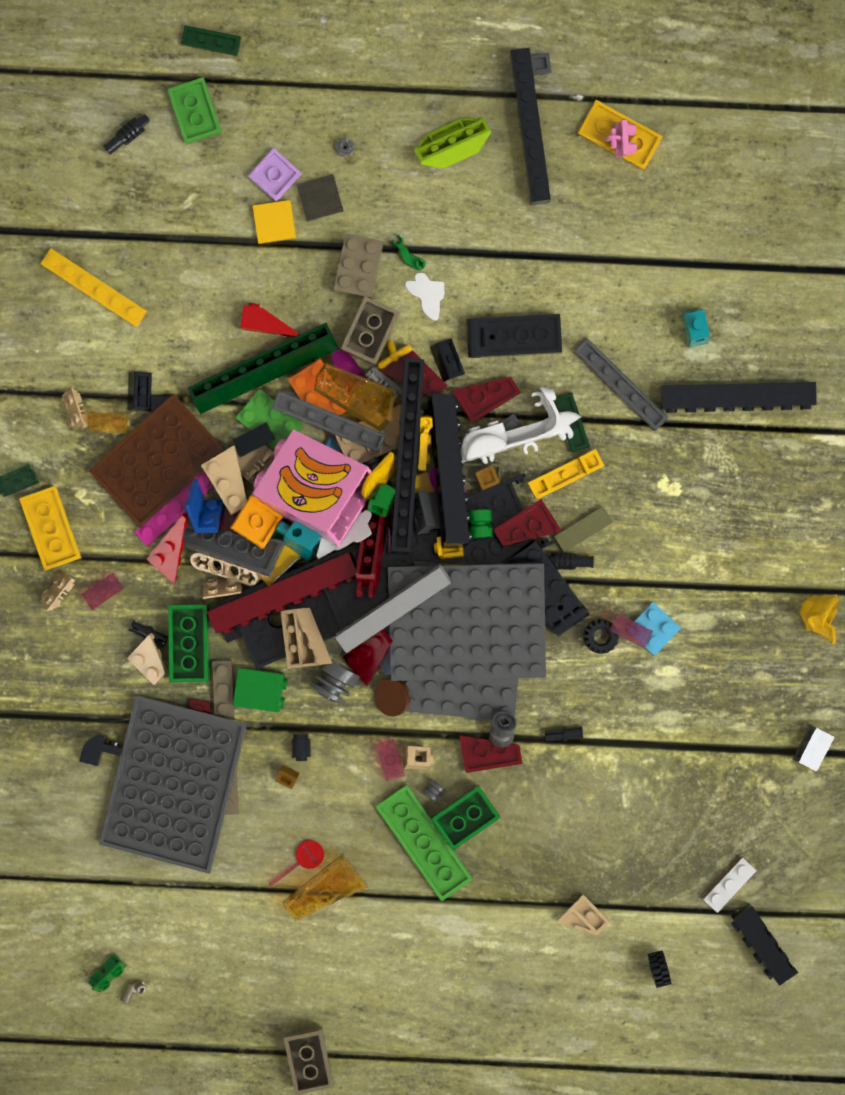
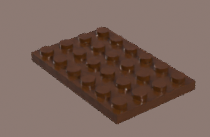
M172 394L92 467L89 472L141 528L204 471L201 466L202 464L221 454L225 449L179 398Z

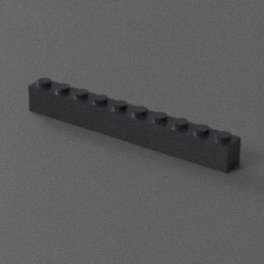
M404 359L395 477L396 492L393 504L390 552L409 554L411 552L424 359Z

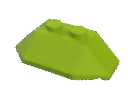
M479 117L478 119L460 118L427 133L419 145L415 147L414 151L421 165L444 169L477 154L491 134V130L484 117Z

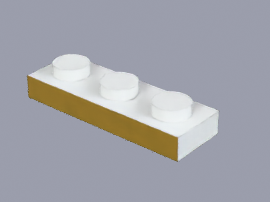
M741 857L706 894L703 900L718 913L756 870Z

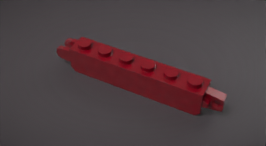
M390 479L386 485L393 487ZM370 499L366 502L365 510H368ZM389 511L386 518L371 512L372 516L368 522L371 535L360 541L356 567L357 597H362L363 589L369 588L368 595L370 598H374L375 590L378 588Z

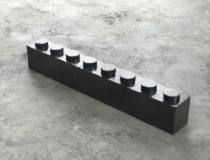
M530 47L510 50V61L531 206L550 203L551 197Z
M816 382L662 385L660 387L661 410H666V413H677V409H685V413L697 412L696 409H704V412H716V409L723 408V412H734L735 408H742V411H754V408H762V411H773V407H781L782 411L792 410V407H800V410H812L811 406L817 405Z
M432 394L427 402L429 416L432 417L433 422L430 432L442 549L465 548L471 541V531L468 530L470 519L469 512L466 511L468 497L467 493H464L466 478L465 474L462 473L464 462H462L460 454L462 439L458 434L460 420L457 419L456 415L458 402L455 400L454 394Z

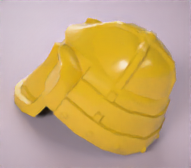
M837 594L809 596L801 603L800 615L805 623L806 630H812L831 642L832 645H835L836 631L835 626L831 625L837 613L840 598Z

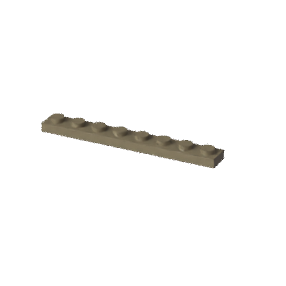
M232 660L212 661L215 715L235 720ZM237 769L225 815L239 814Z

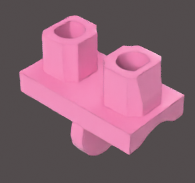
M628 120L614 123L615 129H610L611 136H606L605 141L611 142V149H615V157L622 158L636 153V143L628 142V136H634L636 133V125L628 123Z

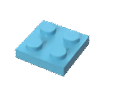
M652 602L626 630L655 656L681 628Z

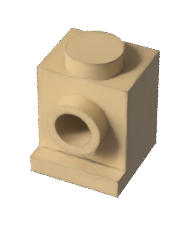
M407 746L405 749L404 769L428 770L430 765H433L434 758L433 754H431V748ZM415 757H420L421 762H417Z

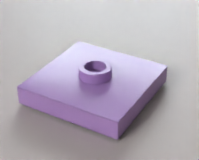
M273 147L248 177L277 202L302 173Z

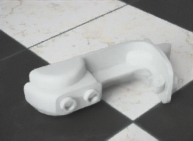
M541 386L538 388L539 392H534L532 397L539 396L541 398L540 402L534 405L538 407L543 404L548 412L547 419L509 431H505L504 424H499L498 421L488 423L487 428L480 429V426L469 429L470 433L465 435L460 447L462 462L480 458L483 463L487 464L486 457L488 456L492 463L494 461V454L524 445L523 451L527 455L528 446H533L535 452L538 451V446L534 443L536 441L556 435L564 441L566 439L565 434L571 439L573 431L569 425L580 419L581 416L570 411L558 412L553 400H556L554 390L549 389V386Z

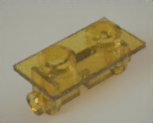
M90 412V417H88L89 431L127 434L129 415Z

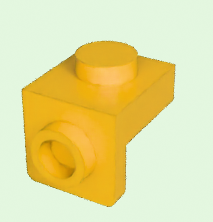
M437 537V543H434L435 554H438L441 559L464 557L463 548L442 549L441 537Z

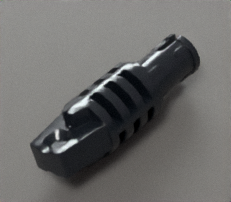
M146 114L138 120L134 117L116 131V136L103 145V147L111 155L123 144L128 145L145 131L143 127L150 122V119Z
M551 552L549 557L557 570H574L576 567L593 568L594 556H576L575 553Z

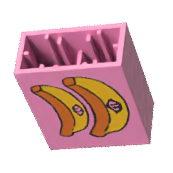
M293 429L287 439H281L274 450L275 459L268 470H263L257 475L253 485V495L292 523L297 521L321 535V538L339 546L368 500L362 496V487L372 471L368 466Z

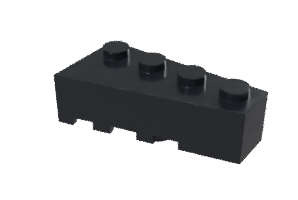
M750 903L731 915V918L734 920L731 922L732 926L737 932H742L744 935L742 940L748 948H753L755 951L753 956L758 964H764L766 969L763 971L769 980L774 979L780 986L799 973L789 962V958L779 947L776 939L768 931L767 926Z

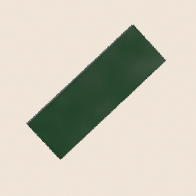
M185 25L181 45L238 57L241 37Z
M572 392L556 397V400H554L558 412L570 411L580 415ZM580 418L569 425L573 431V437L569 439L568 435L565 434L571 453L590 447Z

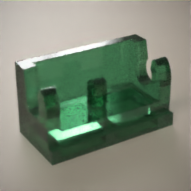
M29 464L0 476V494L7 497L39 484L40 482L33 465Z

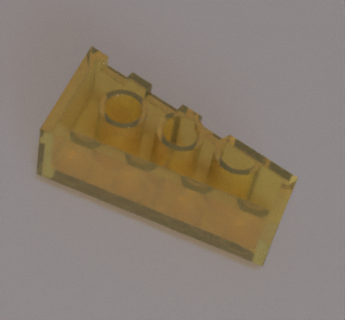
M327 363L316 374L314 391L380 432L391 422L395 389Z
M342 853L283 901V907L297 921L327 905L334 904L344 897H349L359 890L368 888V885Z

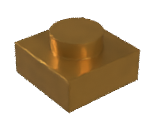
M493 465L475 472L482 490L500 483Z
M282 765L275 782L293 789L300 773Z

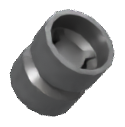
M498 712L492 718L489 739L497 747H507L513 742L517 720L511 713Z

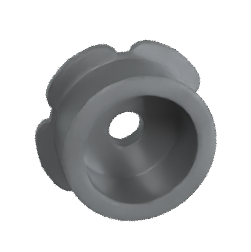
M342 138L340 142L336 143V150L340 156L345 157L353 154L354 143L352 140Z

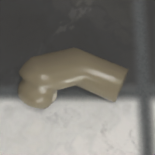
M142 981L129 983L120 1000L129 1004L134 994H143L146 991L145 983Z

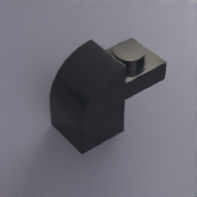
M97 735L84 744L79 762L99 766L103 752L121 756L123 747L116 741L109 740V743H106L108 735Z

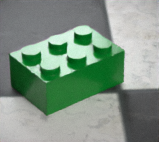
M479 784L431 816L432 821L453 851L501 818Z

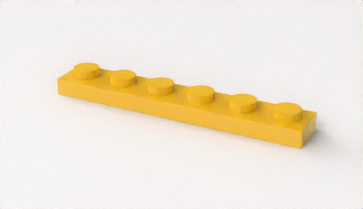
M50 248L40 263L135 327H138L147 313L145 309L52 248Z

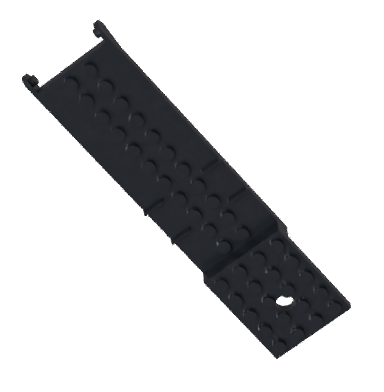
M525 473L468 496L466 511L492 510V521L489 522V525L492 526L493 531L523 511L512 482L515 481L516 484L524 482ZM413 522L411 552L409 554L390 552L392 529L388 530V549L386 531L379 585L375 590L374 598L369 597V588H364L362 597H357V580L346 583L344 580L339 582V587L328 591V588L320 590L321 594L313 598H310V595L303 597L304 601L294 606L292 602L286 604V609L282 611L310 608L321 637L325 641L337 636V632L389 598L388 566L414 565V560L455 564L504 563V560L534 539L502 546L493 532V537L471 538L470 543L463 548L464 557L441 559L438 554H435L434 543H437V537H441L440 529H434V534L419 535L416 534ZM547 538L541 541L542 545L540 546L543 549L554 544L553 540L549 541ZM360 542L283 574L273 584L352 552L357 564ZM262 583L226 599L230 603L268 586ZM274 610L267 612L268 616L263 619L257 620V617L250 619L251 624L241 628L238 624L256 669L286 657L282 625L278 627L273 626L269 621L270 615L275 612Z

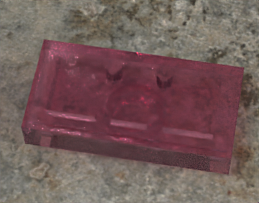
M112 573L82 593V596L90 608L94 610L123 590L124 587L117 576Z
M621 614L617 615L610 629V632L641 648L646 647L653 632Z
M395 739L377 743L376 747L386 781L405 776Z

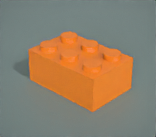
M321 359L288 379L301 400L340 416L352 410Z

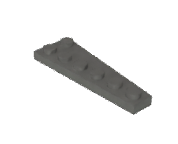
M188 524L183 537L185 539L184 548L270 577L285 546L284 541L270 538L264 549H261L239 534H233L230 531L195 533L193 525Z

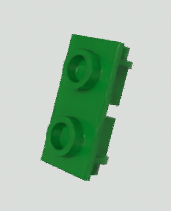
M116 954L110 956L102 965L106 970L105 972L99 968L89 978L90 981L88 983L93 987V991L100 993L109 988L112 980L124 972L127 964L119 962L121 959Z

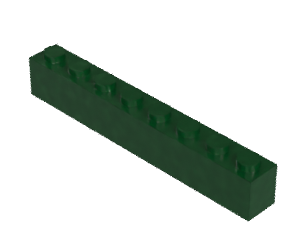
M326 322L202 380L187 389L198 412L202 414L324 357L339 348Z

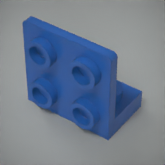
M193 479L192 486L189 487L188 499L184 504L185 511L189 514L190 525H193L195 533H217L225 504L222 500H205L198 479Z

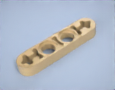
M195 552L191 556V564L196 569L246 585H255L262 577V574L199 552ZM214 561H218L221 564L220 570L215 568ZM231 566H235L238 569V575L231 572Z

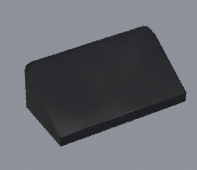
M452 338L430 346L444 382L465 374Z
M129 372L127 407L129 411H151L152 373Z
M266 422L233 439L238 455L242 457L275 440V437Z

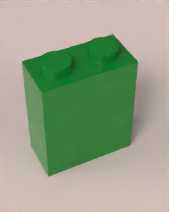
M239 667L233 706L279 713L280 708L284 709L285 697H282V692L287 689L288 678H285L283 673Z

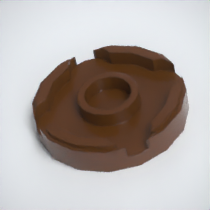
M391 678L381 681L375 690V702L378 709L383 714L392 717L405 713L411 702L408 687L403 681H391Z

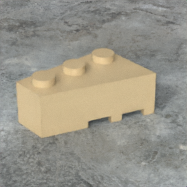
M234 445L201 465L232 516L241 511L247 501Z
M310 608L281 611L287 668L331 664L332 661Z

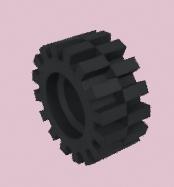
M597 619L587 625L583 638L585 645L591 651L604 654L614 649L618 643L619 635L615 625L610 621ZM598 629H604L608 633V640L604 644H598L594 640V633Z
M663 950L647 954L656 988L671 985V978Z

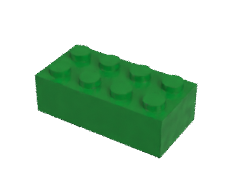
M209 604L168 605L169 683L210 681L209 616L207 613L209 611Z

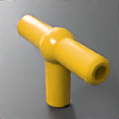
M389 341L387 347L390 356L378 362L377 365L380 369H383L391 363L399 361L401 357L412 351L411 345L408 344L397 351L394 342Z

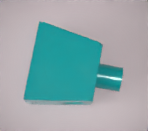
M699 308L681 312L689 348L708 344L710 333L705 310Z
M282 521L276 529L277 532L284 536L285 545L309 562L319 547L321 535L297 521H294L291 526Z

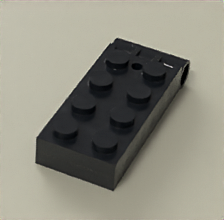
M560 314L466 319L468 358L562 354ZM492 335L495 339L491 340L489 337Z
M534 539L504 560V563L544 562L545 620L559 637L589 616L590 613L536 539Z

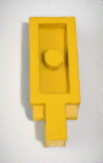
M420 416L417 467L419 470H426V464L430 463V453H427V446L431 445V434H428L429 430L433 427L431 416Z

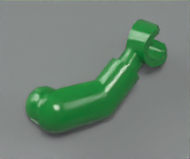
M397 235L401 240L400 244H397L392 239V245L398 247V252L404 264L416 270H422L425 267L426 263L423 259L409 253L407 247L403 244L404 239L401 235Z

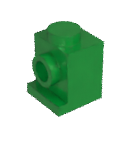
M381 484L379 491H374L367 511L386 518L393 503L396 490L389 485Z

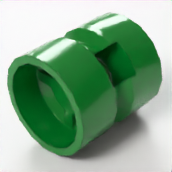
M492 510L468 511L470 517L468 530L471 531V538L493 537L492 526L489 525V522L492 521Z

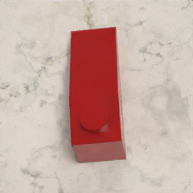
M249 303L248 306H243L241 330L287 337L299 335L297 331L264 308H260V304Z

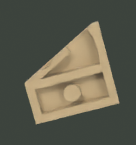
M150 633L127 659L155 685L168 672V668L162 660L160 649H157L153 641L154 635Z
M584 894L557 919L561 924L596 936L610 923Z

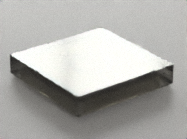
M334 174L297 184L307 222L344 212Z

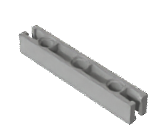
M438 564L337 632L336 640L344 651L348 653L449 585L451 578L442 565Z

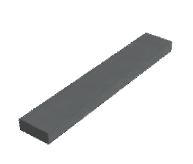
M587 337L573 351L654 431L669 418Z
M278 391L272 406L274 410L376 452H380L386 434L282 391Z

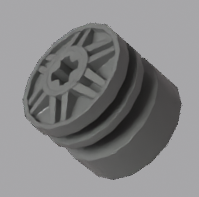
M331 659V664H323L319 667L326 673L325 676L319 674L314 676L321 683L318 684L311 681L309 685L322 697L331 702L344 705L346 700L339 696L340 693L349 697L350 693L344 689L345 685L354 688L360 676Z

